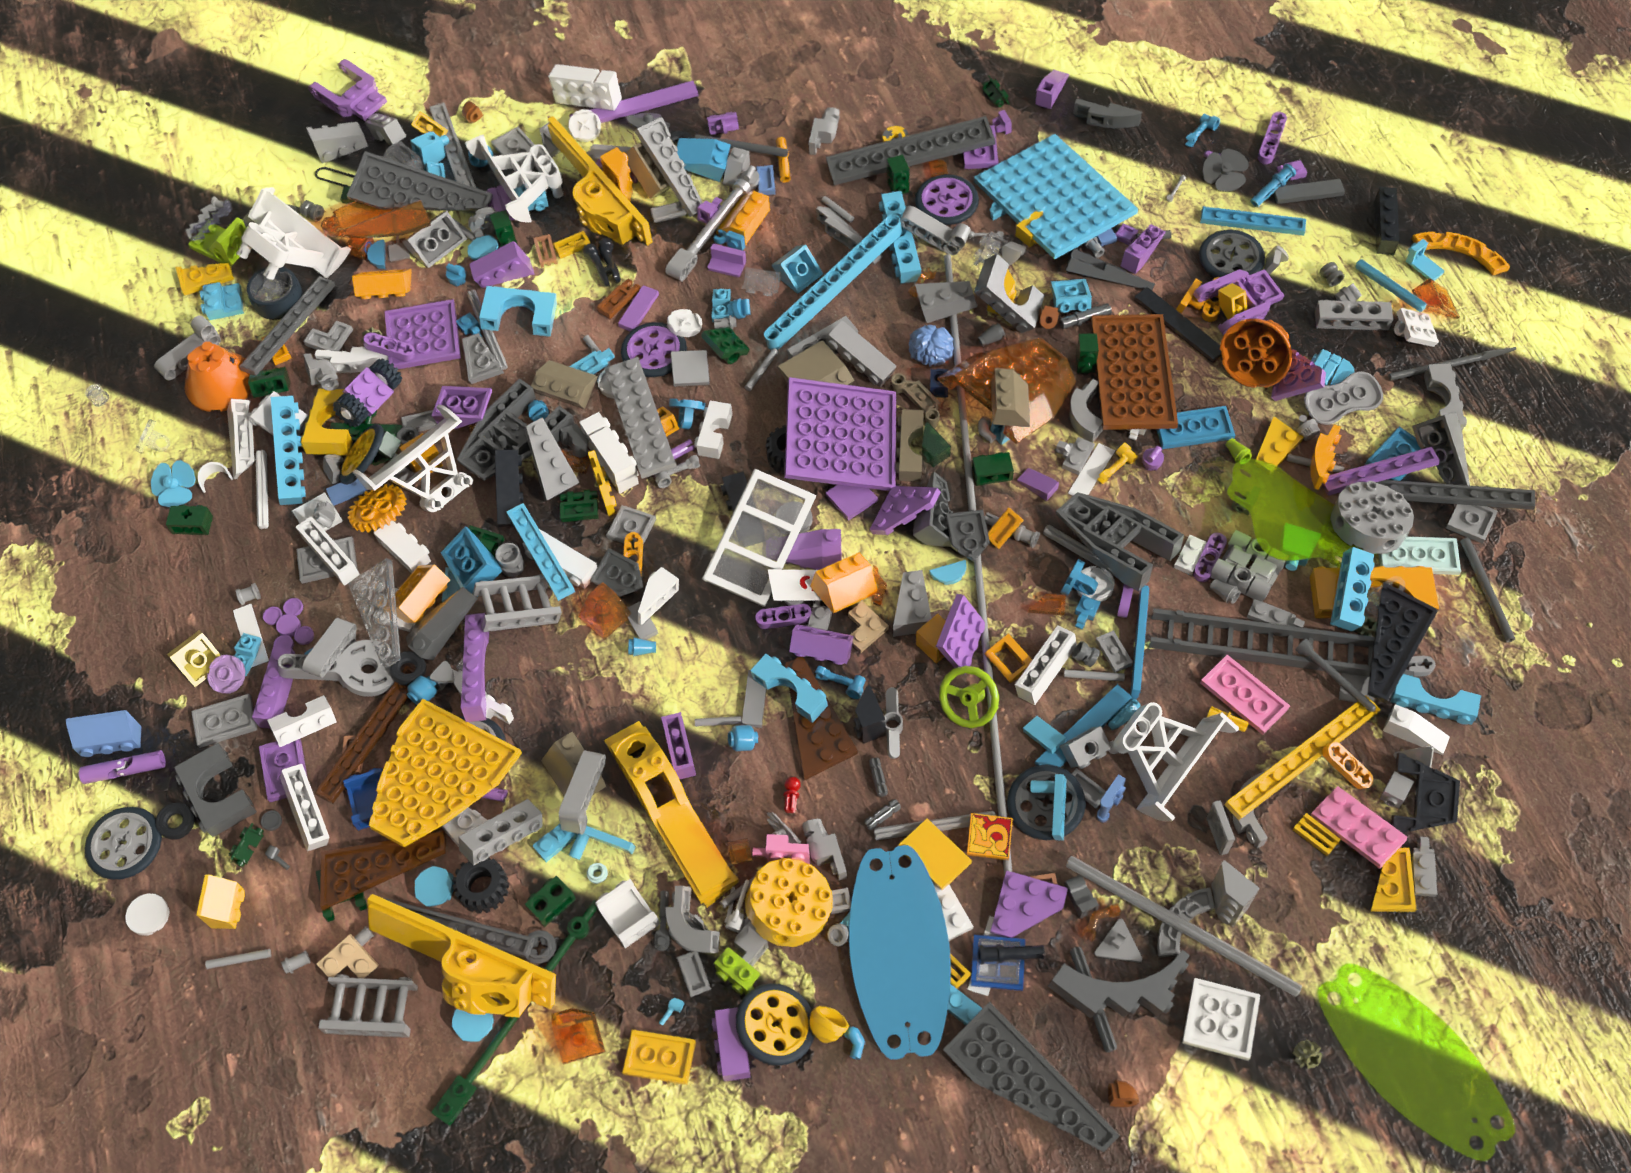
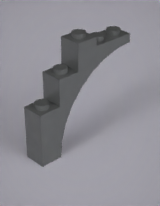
M1182 950L1160 972L1145 979L1131 982H1109L1094 979L1063 964L1048 987L1090 1019L1095 1014L1100 1015L1106 1005L1125 1018L1129 1013L1133 1015L1141 1004L1158 1017L1163 1012L1167 1014L1174 1003L1171 1000L1175 994L1171 990L1177 983L1175 977L1178 973L1182 974L1189 965L1186 960L1190 955Z

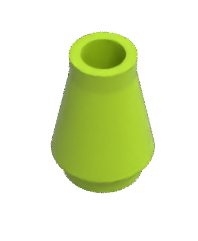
M1234 438L1226 442L1225 446L1236 463L1243 465L1251 459L1252 454L1249 448L1237 442Z

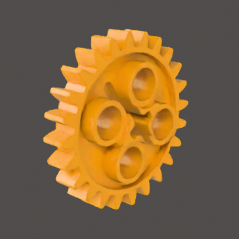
M385 484L383 488L380 486L369 493L365 491L364 496H358L359 500L353 501L355 505L349 507L351 511H348L349 516L347 518L356 531L364 532L366 530L369 533L373 529L376 532L378 527L383 529L385 524L390 525L391 520L396 521V516H401L400 511L405 510L403 506L407 505L405 502L407 499L398 486L394 487L391 484L388 487Z

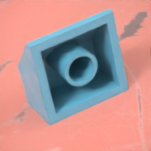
M806 245L794 247L772 264L780 280L796 293L801 292L823 275L822 270Z

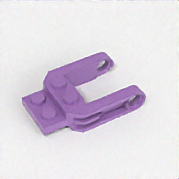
M345 58L338 63V67L356 84L344 92L341 97H338L316 81L308 86L310 93L317 100L342 117L355 114L365 121L387 103L386 97L378 92L374 77Z
M1239 269L1203 284L1194 291L1193 295L1198 302L1218 296V290L1231 283L1246 291L1247 310L1234 315L1233 318L1225 321L1222 325L1219 324L1218 329L1223 336L1232 325L1241 320H1264L1270 305L1283 299L1284 294L1265 269L1252 275H1248V272Z

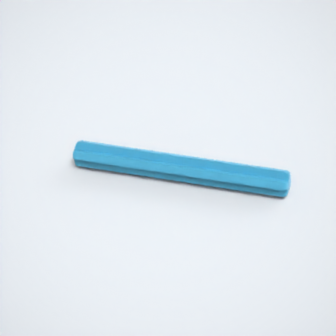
M1363 259L1356 262V269L1419 312L1426 309L1427 304Z

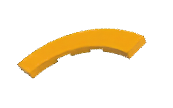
M1424 232L1415 234L1411 238L1414 243H1418L1422 239L1428 242L1426 250L1447 249L1468 255L1484 265L1492 275L1506 272L1510 268L1508 263L1496 251H1491L1486 247V244L1465 235L1446 232L1445 234Z

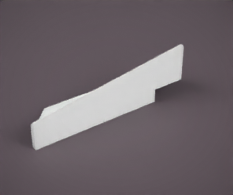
M231 399L227 409L233 479H237L240 474L254 463L253 426L250 419L251 413H248L250 400Z

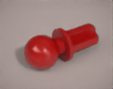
M792 776L787 778L784 784L787 790L783 793L785 797L784 810L786 813H795L797 799L800 796L797 792L801 786L800 780Z

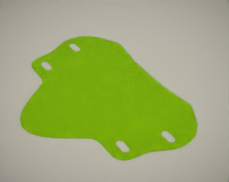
M1243 459L1234 465L1233 480L1227 489V494L1233 501L1250 512L1257 542L1269 556L1285 561L1320 557L1340 569L1341 562L1335 556L1342 558L1343 553L1352 547L1362 550L1354 544L1350 546L1345 543L1334 531L1330 520L1334 504L1296 481L1278 466L1256 459ZM1240 469H1243L1244 471L1248 472L1251 475V477H1247L1246 475L1242 474L1240 472ZM1234 492H1239L1246 497V500L1241 499Z

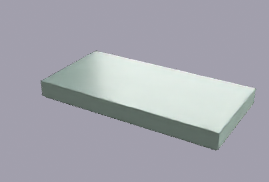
M1406 537L1397 550L1386 554H1379V564L1385 568L1424 566L1432 567L1433 574L1459 575L1461 572L1457 538Z

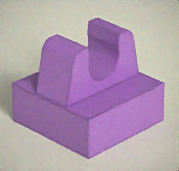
M1005 110L998 112L999 116L992 120V124L996 126L997 133L1004 131L1005 134L1012 132L1011 120Z

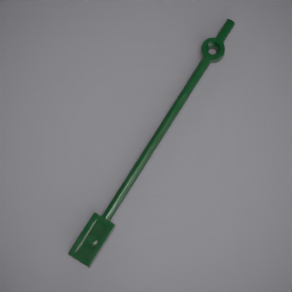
M596 900L592 901L582 917H574L569 921L567 925L569 935L545 966V970L552 972L575 939L580 940L588 935V921L598 909L595 904ZM581 924L580 929H574L575 925ZM509 1017L465 1079L459 1075L455 1078L431 1113L448 1126H451L477 1090L472 1085V1082L519 1017Z

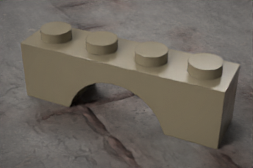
M902 409V417H898V428H901V432H897V443H900V447L896 449V458H900V463H896V474H899V481L921 482L922 456L914 453L910 449L909 444L915 438L923 436L924 410Z

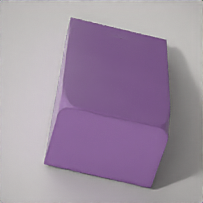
M1030 468L1017 479V482L1045 501L1058 490L1059 482Z

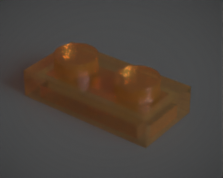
M561 449L574 472L587 473L590 465L589 455L580 458L574 456L573 451Z

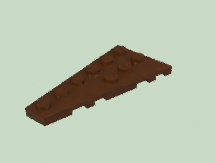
M803 656L785 664V668L790 667L800 679L805 678L815 690L820 689L823 691ZM789 687L804 781L858 754L857 748L827 697L828 706L812 723L797 712L795 705L797 693Z
M444 831L427 834L405 847L392 840L322 851L320 908L322 911L445 854L446 835Z

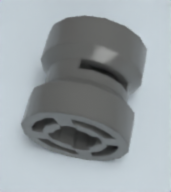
M306 200L300 207V213L302 216L310 217L311 220L318 222L323 218L324 208L321 205Z
M1335 262L1327 263L1320 270L1321 276L1327 279L1326 281L1331 287L1338 285L1345 277L1343 272L1338 270Z
M1080 641L1073 651L1072 658L1077 661L1082 660L1086 666L1092 667L1097 661L1100 651L1095 647H1089L1086 642Z

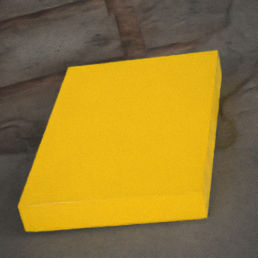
M929 819L921 823L898 845H909L918 853L932 882L940 890H944L972 863V860Z
M631 1030L622 1073L628 1076L688 1085L696 1040Z

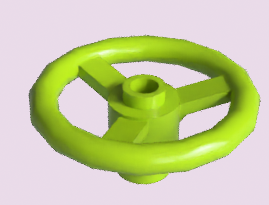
M965 665L954 668L945 675L940 685L939 700L942 710L951 721L961 727L976 728L984 726L993 719L999 705V693L995 682L989 674L978 667ZM966 673L976 675L982 679L978 684L973 683L963 689L949 685L955 677ZM988 686L991 695L990 708L979 719L976 704L984 699V689ZM947 693L960 697L962 704L968 707L970 720L963 719L953 712L948 703Z

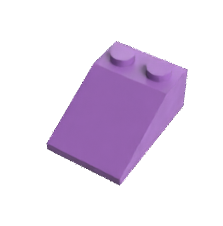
M442 386L432 417L437 424L444 419L436 408L440 404L451 410L462 421L454 429L482 421L492 389Z

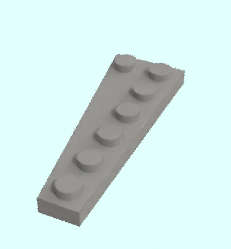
M661 117L635 130L636 135L688 215L692 217L698 214L697 207L703 202L693 185L690 175L684 169L685 164L677 154L678 149L670 139L671 135L663 118Z

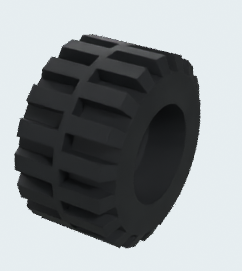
M782 425L780 429L778 427L775 428V432L771 431L770 437H767L766 440L767 460L771 468H774L776 472L781 471V474L785 472V452L781 450L786 445V425Z
M488 857L474 866L469 860L466 864L464 862L460 864L462 868L456 869L455 874L457 877H453L452 881L455 885L452 886L455 895L465 908L467 907L471 912L475 910L477 913L482 914V910L488 913L491 912L490 908L497 909L499 902L503 904L505 901L503 896H508L509 893L506 889L509 888V882L503 868L495 859L491 860ZM483 876L492 878L486 890L479 893L471 892V886L476 879Z

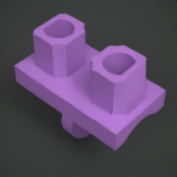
M736 112L707 117L710 135L721 132L727 134V131L739 129Z

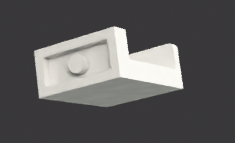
M276 392L267 395L260 407L255 408L250 416L254 426L258 424L272 435L271 397H281ZM300 409L299 413H295L296 419H299L300 430H297V436L305 430V423L309 419V415ZM283 415L281 418L287 419V418H289L290 416H289V415ZM289 431L283 433L286 436L291 434Z
M631 879L621 881L610 893L602 894L598 901L595 902L598 910L624 948H627L660 925L658 917L649 908Z

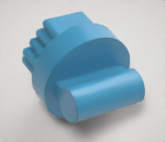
M448 263L446 266V276L450 284L456 287L466 282L465 269L460 265Z
M735 299L727 305L728 314L732 317L741 319L751 315L749 299Z
M533 400L528 405V415L533 422L542 417L545 419L549 415L548 407L543 401Z

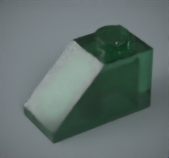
M927 422L924 427L921 456L926 463L935 467L950 457L951 446Z

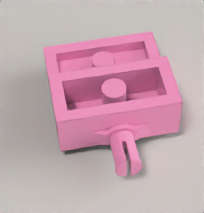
M767 834L765 848L753 847L752 856L765 857L768 863L782 858H789L810 864L809 845L789 843L788 835Z

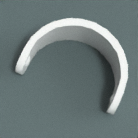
M209 462L200 468L198 482L204 493L206 492L204 488L205 480L215 472L227 473L230 479L233 480L230 472L223 464Z

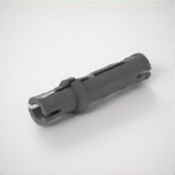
M1109 303L1083 312H1074L1073 315L1060 318L1059 325L1061 329L1074 325L1079 326L1086 321H1090L1092 315L1111 314L1112 309Z

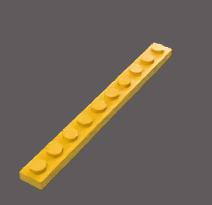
M1365 695L1375 705V711L1370 712L1361 703L1356 702L1225 803V806L1238 820H1241L1323 756L1322 749L1326 744L1340 743L1378 714L1381 709Z

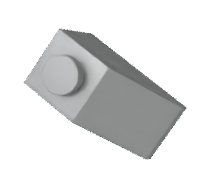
M733 147L727 160L723 185L732 187L738 179H741V173L748 170L750 166L748 150Z

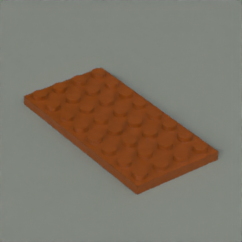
M1163 314L1092 315V333H1097L1099 352L1096 371L1099 382L1098 389L1103 430L1177 429L1178 418Z

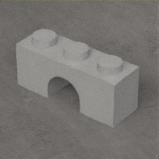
M375 113L369 116V120L365 122L376 140L382 141L385 139L387 143L394 145L406 137L396 118Z

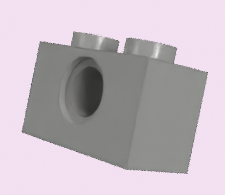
M1101 726L1092 727L1060 745L1070 767H1079V769L1090 765V760L1094 758L1100 759L1107 755L1106 751L1112 748ZM1086 744H1087L1088 747H1089L1088 753H1086V751H1085V745H1086Z

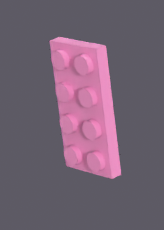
M1226 655L1200 682L1262 735L1290 707L1289 704L1229 655Z
M1339 786L1311 813L1312 818L1378 868H1381L1407 840L1406 835Z

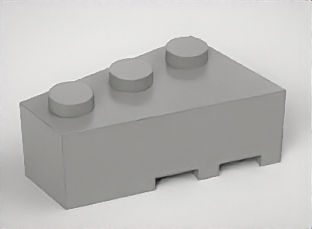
M358 122L337 124V127H327L326 125L320 129L307 128L322 164L368 146Z
M970 281L915 284L927 323L977 307Z
M922 570L903 572L893 625V637L916 634L917 630L932 619Z

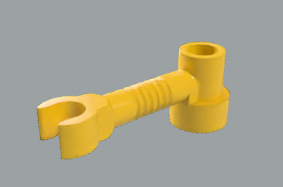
M1127 443L1122 444L1116 451V455L1120 459L1099 474L1100 477L1097 480L1102 484L1126 462L1131 465L1137 460L1138 456Z

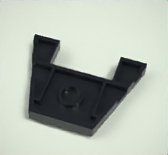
M1397 753L1395 772L1417 775L1414 817L1392 815L1391 825L1401 833L1456 823L1460 780L1424 765V763L1414 760L1403 753Z

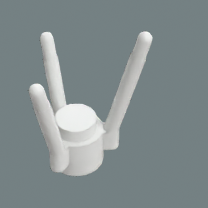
M745 880L736 910L732 912L733 903L728 905L725 919V927L738 933L746 926L747 922H750L748 917L744 919L745 915L740 913L749 880ZM734 887L731 888V893L735 891Z

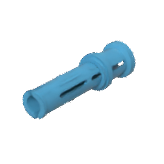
M1285 164L1283 169L1279 173H1275L1272 180L1250 200L1252 205L1258 208L1275 190L1285 186L1286 181L1296 175L1295 169L1290 164Z

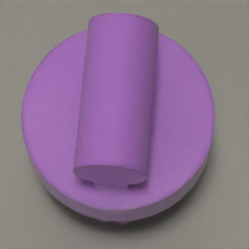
M1155 446V448H1149L1143 453L1142 463L1145 465V469L1156 471L1163 464L1164 455L1161 452V447Z

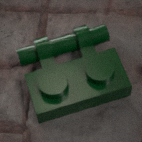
M588 489L584 490V492L574 493V491H567L565 494H560L561 501H567L560 502L561 522L599 519L597 499L591 500V498H598V491H590Z

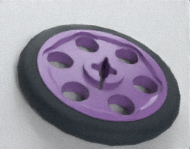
M944 174L926 180L916 193L915 203L917 209L944 225H954L964 222L974 214L979 204V196L975 187L968 180L960 176ZM948 185H953V186H955V188H954V189H948L947 186H948ZM938 189L939 192L933 193L930 190ZM960 194H966L967 197H966V198H961V197H959V195H960ZM929 201L935 202V204L931 206L927 205L926 203ZM958 206H961V207H963L964 209L961 210V211H958V210H956L955 208L958 207ZM945 210V211H947L948 213H947V214H940L939 211Z
M651 322L637 326L630 331L622 343L620 352L623 362L633 359L637 355H642L643 358L639 361L645 377L654 378L672 372L671 358L668 359L664 356L674 351H687V344L685 338L672 333L666 323ZM652 333L659 334L656 338L649 337ZM667 339L673 340L671 344H665L664 342ZM636 341L643 342L640 346L634 345ZM653 361L658 362V365L654 367L649 364Z

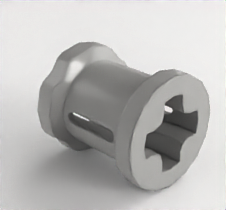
M255 583L242 590L236 589V595L241 605L255 598L257 600L261 599L259 589Z

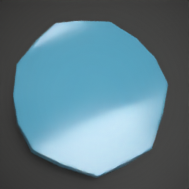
M490 235L476 238L468 245V257L476 261L497 250L499 244Z
M432 866L425 869L415 880V897L427 907L445 903L451 899V895L454 892L452 886L455 885L452 881L454 876L441 867Z
M456 1009L452 1018L454 1031L462 1041L479 1042L490 1032L494 1024L493 1014L489 1013L478 1015Z

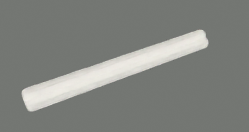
M258 450L256 452L257 526L259 529H267L269 526L267 453H265V450Z

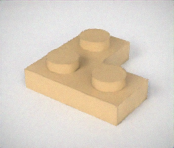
M863 601L848 613V617L859 626L850 635L853 636L852 646L860 653L889 630V625Z
M351 934L317 963L319 968L328 977H334L344 967L348 966L358 978H365L379 966Z

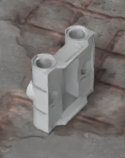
M1235 530L1228 543L1229 546L1225 555L1215 563L1210 578L1237 586L1242 594L1263 602L1280 571L1285 566L1289 555L1274 548L1271 550L1269 543L1265 539L1253 538L1252 540V537ZM1249 560L1254 562L1250 569L1246 568Z

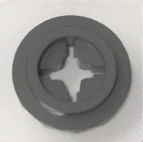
M543 930L530 933L528 936L533 937L535 942L528 961L538 965L548 962L557 948L554 937L549 932ZM541 941L542 945L546 948L541 949L539 955L537 950L533 948L538 947V943Z

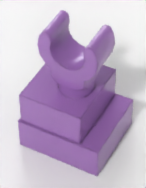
M716 197L712 203L708 201L701 203L697 207L698 220L707 224L721 207L719 204L722 202V199Z

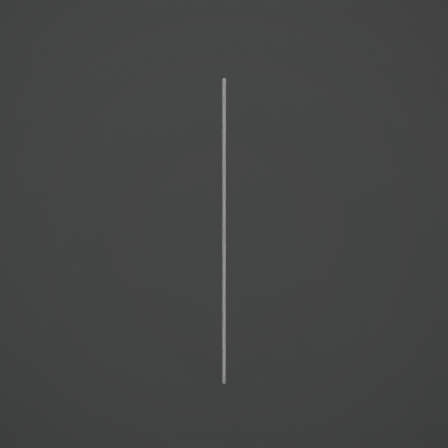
M947 254L944 256L946 282H953L951 256ZM957 314L950 316L954 347L953 355L969 511H975L976 503ZM980 554L974 561L978 611L985 622L984 632L981 633L984 672L989 674L993 680L992 663L985 655V652L990 649ZM987 686L986 693L989 710L991 704V695L989 688ZM995 713L989 724L998 816L1007 817L997 713ZM1009 853V860H1003L1004 877L1006 870L1012 872L1011 853Z

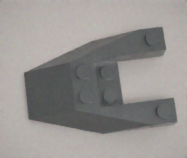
M519 378L485 411L482 421L477 422L457 458L461 465L482 480H486L495 475V450H518V455H522V461L532 456L524 430L527 424L518 419V417L528 408V405L533 400H536L533 387ZM560 406L544 419L556 442L560 441L561 428L575 424L572 414Z
M1077 492L1056 511V515L1122 583L1138 592L1149 582L1153 564L1124 549L1131 540L1169 561L1181 550L1184 534L1133 507Z

